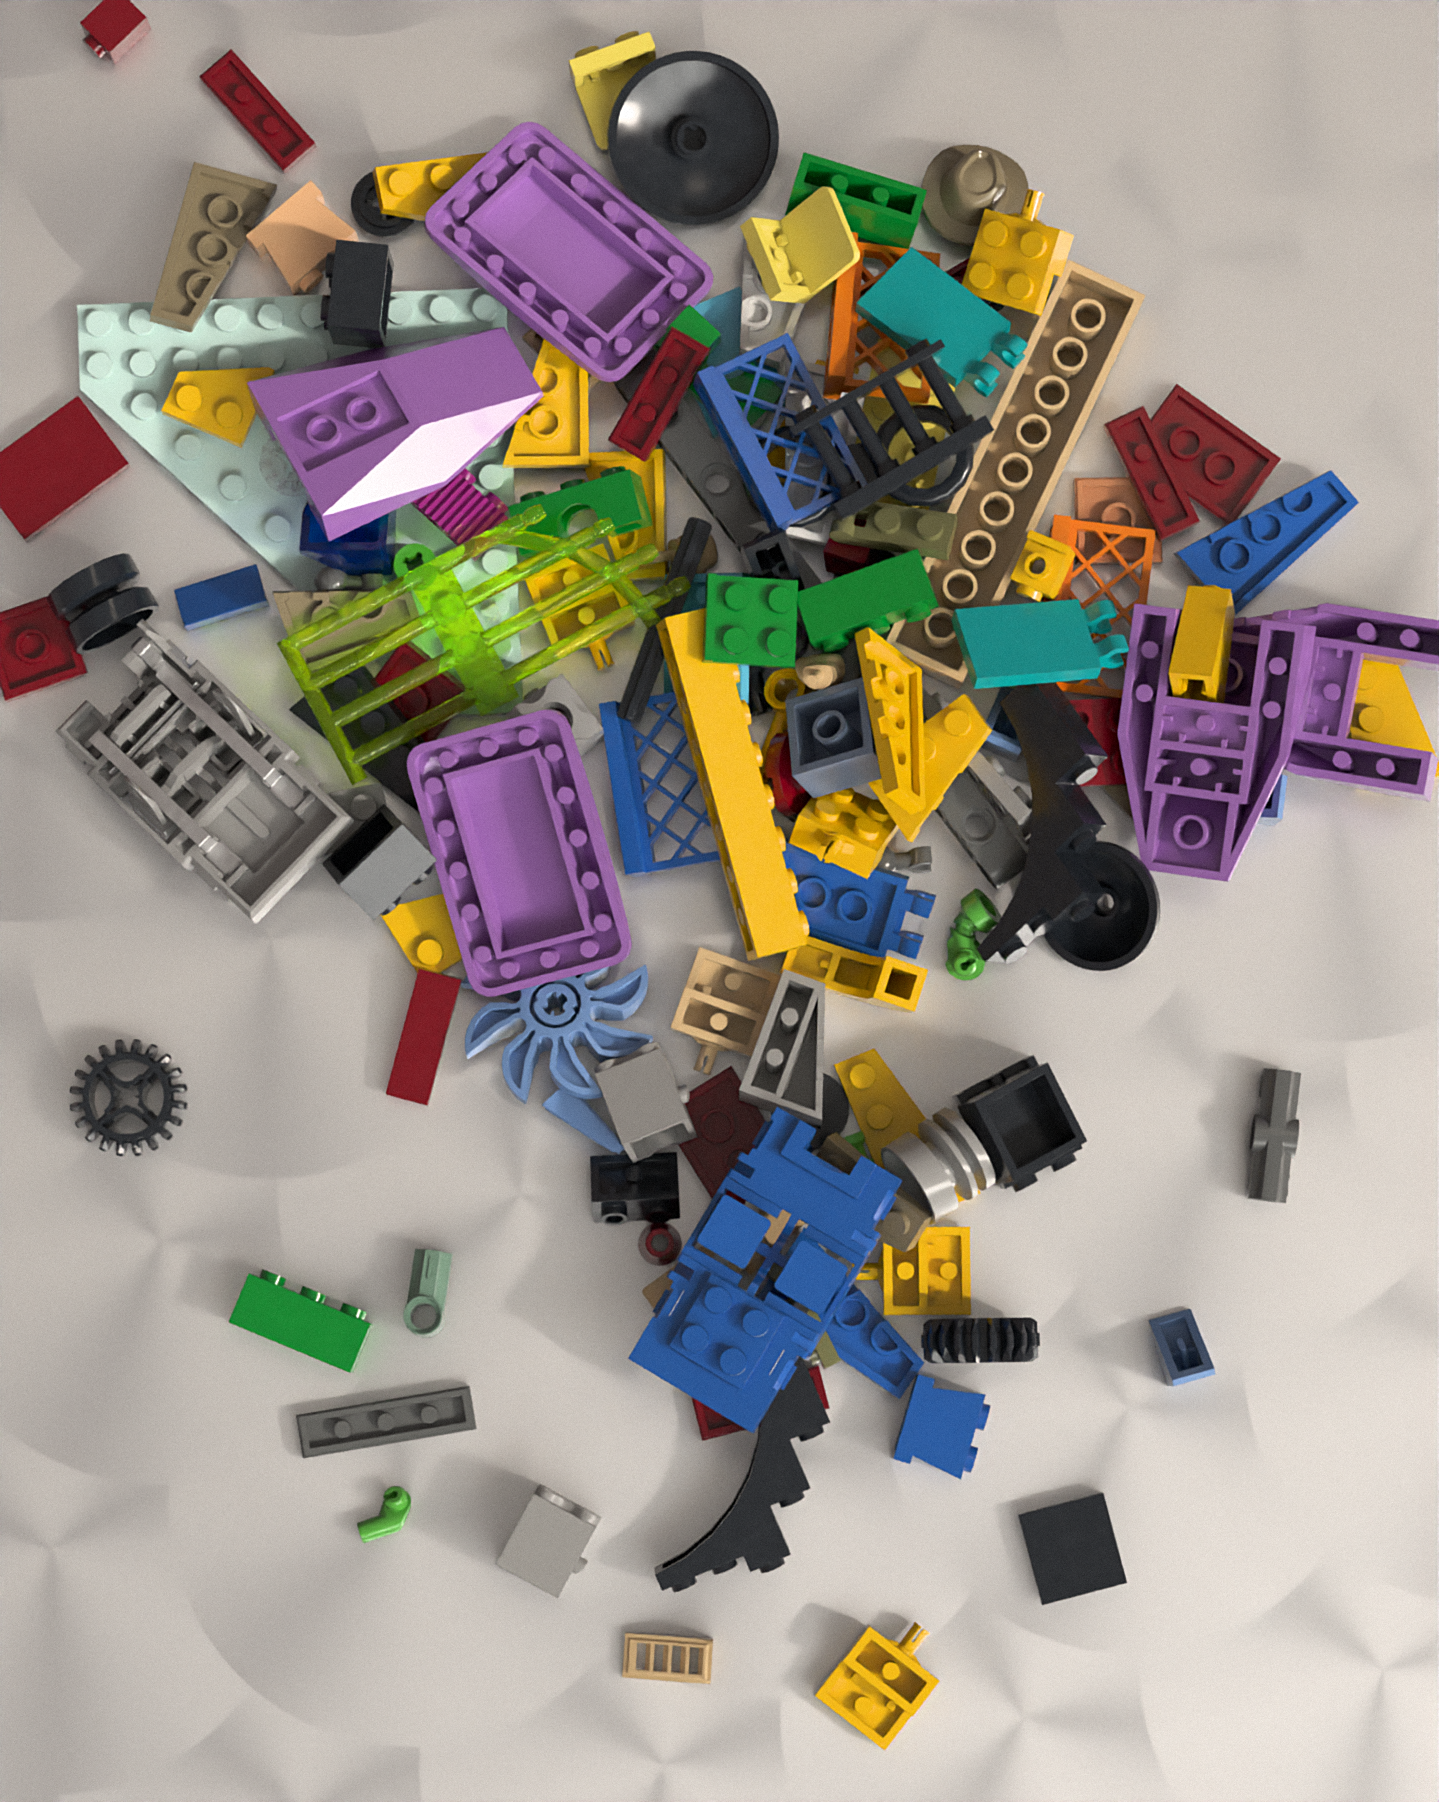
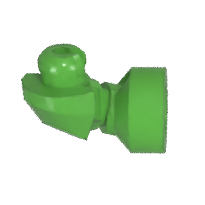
M977 888L961 899V911L953 921L956 923L955 928L950 927V936L947 939L948 958L945 963L949 974L963 981L978 977L983 972L985 960L977 950L980 943L977 941L974 933L978 931L988 934L1001 919V915L993 902Z

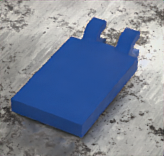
M785 838L786 851L782 852L786 868H791L796 877L798 892L794 894L798 911L802 910L806 915L809 925L808 936L871 956L885 957L887 950H891L913 959L917 958L924 935L901 930L905 913L908 911L928 919L932 912L936 895L919 890H908L906 888L909 876L877 866L868 879L834 863H824L825 859L820 861L816 855L788 843L790 839Z

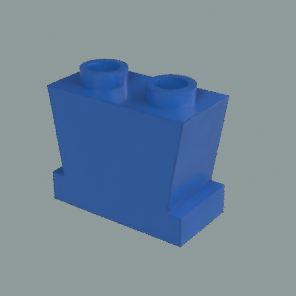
M917 1374L891 1458L910 1464L912 1456L961 1479L963 1471L971 1473L978 1448L971 1446L975 1430H984L991 1405L984 1404L985 1394L933 1388L935 1379Z

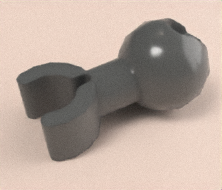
M330 565L323 567L317 573L314 585L317 590L328 591L382 590L383 575H346L345 571L340 567Z
M886 847L877 867L893 872L895 870L909 869L914 873L931 872L932 864L931 847H916L902 853H894Z

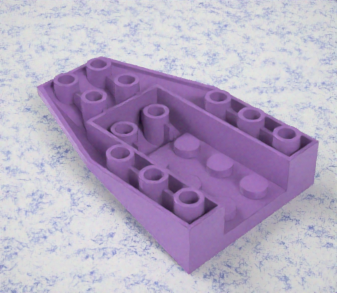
M504 327L368 349L247 382L256 413L272 441L277 440L302 484L309 507L328 541L446 486L543 397L541 388Z

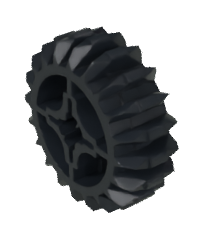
M139 1039L133 1040L130 1052H127L123 1040H116V1054L114 1055L111 1054L106 1045L99 1046V1053L103 1060L98 1062L94 1057L87 1055L84 1060L93 1068L90 1074L79 1069L75 1072L77 1078L86 1081L84 1088L78 1086L70 1087L71 1094L83 1096V1102L70 1104V1110L73 1112L85 1111L86 1114L75 1121L76 1127L84 1128L91 1124L92 1128L87 1132L85 1139L88 1142H93L102 1135L103 1138L99 1149L103 1152H107L114 1141L117 1142L115 1150L116 1155L120 1157L125 1156L128 1144H131L135 1156H142V1142L144 1141L147 1142L148 1147L152 1151L158 1150L159 1143L154 1136L159 1133L164 1139L170 1141L173 1138V1134L165 1128L167 1123L170 1122L179 1127L183 1124L181 1118L172 1115L174 1108L180 1110L188 1109L187 1102L175 1100V1094H183L188 1091L186 1084L173 1085L172 1082L183 1074L181 1068H173L167 1072L165 1068L173 1060L172 1056L165 1054L158 1061H155L154 1059L159 1047L154 1044L147 1048L145 1054H141L142 1041ZM128 1062L142 1063L149 1067L142 1075L139 1074L131 1081H122L110 1071L111 1068ZM157 1078H159L162 1084L164 1094L162 1109L158 1116L147 1103L148 1092L154 1086L153 1082ZM101 1080L110 1091L111 1100L104 1110L105 1113L99 1118L95 1107V1092ZM114 1083L130 1091L137 1088L139 1095L134 1097L139 1099L137 1105L144 1110V1114L139 1109L129 1105L120 1108L119 1101L123 1099L119 1097L121 1091ZM130 1114L136 1115L148 1125L146 1129L132 1134H120L109 1129L115 1121L119 1122L123 1117Z
M1031 1317L929 1319L923 1324V1335H921V1348L924 1351V1359L929 1363L1032 1362L1038 1358V1346H1040L1038 1324Z

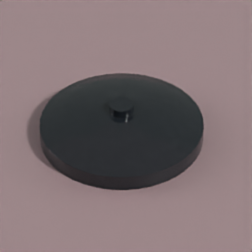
M676 52L660 57L645 65L621 89L613 104L608 120V156L619 184L626 194L643 210L655 217L675 224H709L728 218L744 209L765 187L772 174L778 155V121L766 91L759 81L744 67L731 59L711 52Z

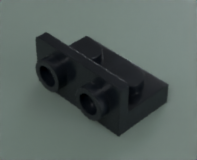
M677 1152L654 1153L652 1156L634 1163L628 1154L590 1156L593 1222H603L604 1224L614 1226L624 1224L626 1221L647 1220L650 1223H665L670 1219L680 1218Z

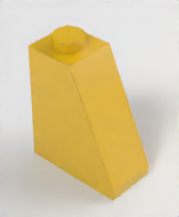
M1188 585L1168 672L1173 697L1224 703L1235 618L1231 589L1215 585H1205L1203 587Z

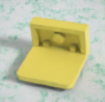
M638 31L625 33L616 38L613 45L599 49L598 46L584 48L574 55V59L569 60L571 79L596 145L601 150H608V120L613 104L621 89L636 72L656 60L655 45L650 32L640 35Z
M820 187L781 220L751 217L740 226L747 242V250L753 257L762 279L763 289L772 301L805 304L853 266L860 257L853 234L835 191L831 187Z

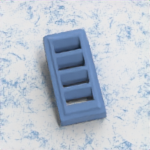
M559 1088L542 1104L548 1112L612 1153L620 1155L625 1150L620 1139L584 1099L568 1095Z

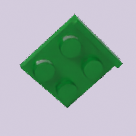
M708 573L705 584L702 663L795 668L798 580L720 576L715 573Z

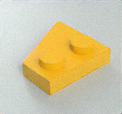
M269 367L178 372L161 410L162 414L242 448L257 415L247 382L275 375V371Z

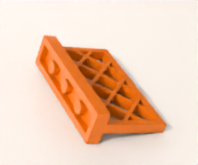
M852 232L860 252V257L853 266L836 278L832 284L822 398L838 400L842 392L850 393L867 383L868 381L853 379L854 369L865 362L878 375L887 371L888 369L875 356L887 347H890L902 361L908 358L904 352L906 351L866 319L862 317L858 321V313L855 312L856 302L909 249L858 242V233ZM917 250L940 268L941 253ZM863 257L879 259L888 269L874 277L863 266ZM861 279L865 282V284H863L862 286ZM868 326L882 339L869 349L857 337V333ZM855 350L860 354L855 357ZM918 366L911 370L921 380L920 388L903 386L896 379L908 401L928 404L930 386ZM880 388L867 395L886 398Z
M1054 514L1051 520L1049 537L1069 545L1075 553V558L1081 564L1080 567L1072 572L1073 559L1054 601L1078 599L1070 589L1071 580L1086 570L1100 590L1083 603L1079 601L1081 608L1085 609L1094 600L1105 594L1108 600L1113 601L1114 607L1119 612L1116 618L1109 620L1111 626L1123 617L1131 628L1132 618L1128 613L1134 609V604L1147 605L1156 530L1073 520L1071 516ZM1077 531L1095 533L1105 547L1086 561L1075 547ZM1105 535H1114L1119 537L1110 542ZM1127 537L1144 539L1143 557L1129 566L1115 549V546ZM1109 551L1124 571L1105 585L1090 565ZM1142 564L1141 577L1139 579L1133 570ZM1128 575L1138 587L1139 593L1138 599L1124 609L1109 589ZM1043 596L1041 598V602L1052 601ZM1091 634L1092 640H1094L1097 636H1099L1101 640L1107 637L1106 634ZM1121 653L1124 662L1123 668L1126 670L1127 661L1123 657L1125 653ZM1102 667L1100 673H1101L1103 670H1105L1106 667ZM1100 676L1094 679L1100 687L1085 685L1092 679L1081 680L1078 684L1056 682L1063 693L1101 698H1122L1123 690L1109 688Z

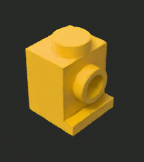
M1030 529L1026 544L1010 577L1011 581L1018 586L1016 593L1035 602H1040L1042 596L1054 601L1075 556L1071 547ZM1035 561H1045L1046 567L1042 573L1034 574L1031 572Z

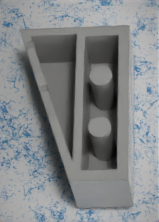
M786 969L783 970L739 1089V1101L774 1113L776 1107H779L799 1120L820 1130L823 1107L825 983Z

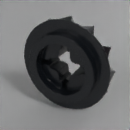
M372 172L365 175L356 184L351 196V210L355 221L366 233L384 239L388 236L401 235L410 225L414 224V219L386 215V220H383L379 207L367 204L378 202Z

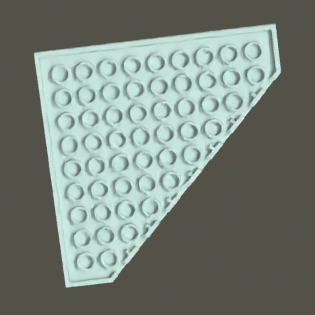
M485 288L391 292L385 347L504 327L508 333V309ZM323 295L212 299L192 333L150 322V314L154 302L77 305L81 392L107 414L137 444L154 457L172 476L201 500L219 519L236 532L266 562L283 575L298 591L317 590L314 585L315 576L323 567L330 565L340 567L345 571L346 575L382 574V589H406L400 584L394 571L395 555L407 544H423L431 549L435 555L439 571L437 579L431 587L423 591H411L425 632L408 639L473 691V694L456 717L505 715L514 706L523 702L517 541L509 509L504 513L509 519V526L475 562L419 512L411 502L328 541L309 507L302 484L277 440L272 441L258 414L242 448L162 414L163 405L178 372L269 367L274 369L275 374L368 349H374L333 344L329 331L324 330V321L320 319ZM512 426L466 467L476 478L473 486L482 495L486 496L490 491L507 507L515 504L514 468H502L513 436ZM483 588H485L491 603L495 604L486 610L482 609L484 605L478 593V590H480L486 605H488L489 603ZM401 641L367 653L383 667Z

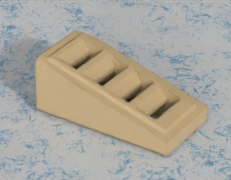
M625 1632L622 1677L710 1684L713 1638ZM637 1643L646 1644L645 1669L636 1668ZM655 1644L664 1645L662 1670H653ZM673 1646H681L680 1671H671ZM690 1647L699 1648L698 1672H689Z

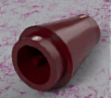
M652 1223L641 1232L638 1240L641 1256L648 1263L656 1266H663L673 1262L680 1254L682 1247L679 1232L668 1223ZM664 1235L668 1239V1247L664 1251L658 1252L652 1248L651 1241L654 1236Z

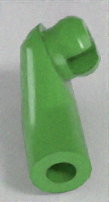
M391 1486L384 1492V1501L379 1515L357 1523L363 1543L396 1533L403 1528L411 1509V1497L402 1487Z

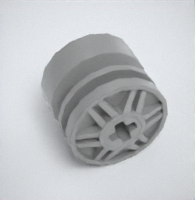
M947 1107L933 1114L932 1121L926 1119L918 1124L920 1139L916 1135L906 1132L881 1149V1158L885 1170L902 1180L900 1187L932 1214L929 1225L935 1224L958 1208L956 1193L960 1197L970 1200L978 1195V1189L983 1191L995 1184L996 1175L985 1149L965 1121Z

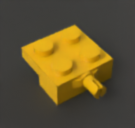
M1027 189L1020 214H1003L989 209L984 210L962 285L980 299L1041 316L1054 275L1062 276L1074 235L1046 226L1042 221L1038 220L1037 216L1045 194Z
M599 544L523 574L555 657L576 648L589 647L598 671L605 669L600 652L604 657L607 667L613 666L615 662L605 641L614 633L634 626L635 619L604 544Z
M851 787L817 798L812 797L799 813L788 843L816 855L820 861L825 859L824 863H834L868 879L881 861L887 844L899 828L880 800H873L854 791Z
M926 1227L915 1247L907 1252L882 1242V1251L878 1263H865L861 1270H869V1273H859L856 1280H878L882 1291L883 1315H971L970 1227Z
M914 1622L900 1643L885 1638L868 1624L814 1694L883 1750H886L909 1718L914 1716L939 1683L938 1678L923 1668L914 1655L920 1644L930 1634L922 1628L912 1641L921 1629V1626Z

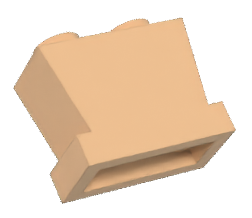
M311 180L245 235L249 246L260 258L268 253L294 296L301 290L305 293L309 292L321 282L324 277L322 272L325 270L327 253H335L336 240L359 241L356 231L324 206L323 194Z

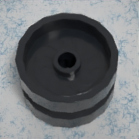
M121 553L110 556L82 569L59 584L46 597L47 603L57 620L72 621L65 633L76 654H85L98 650L125 637L139 628L136 624L141 619L147 622L159 611V605L148 587H134L140 578V572L130 554Z

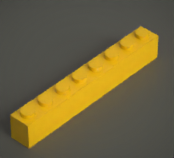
M702 608L666 617L656 624L746 956L748 961L807 945L805 936L809 935V925L805 913L802 910L798 911L794 894L798 892V886L793 870L791 868L787 869L782 852L786 851V841L780 826L774 825L771 809H774L773 793L768 784H763L759 767L763 766L762 753L756 741L752 742L747 725H751V714L747 702L744 699L740 700L736 683L740 681L738 666L702 663L705 609Z

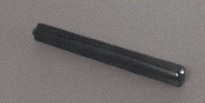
M690 517L687 520L617 710V716L624 721L639 724L644 715L665 658L656 624L666 617L681 614L712 530V525L700 518Z

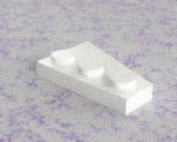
M745 237L739 355L786 333L789 334L792 340L807 305V302L803 304L772 301L769 299L768 294L763 289L762 279L753 257L747 250ZM783 348L768 354L764 364L780 370L786 356Z

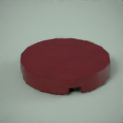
M782 730L784 732L776 733L768 746L765 773L766 778H772L774 789L771 790L775 808L785 816L799 815L812 796L792 776L788 730Z

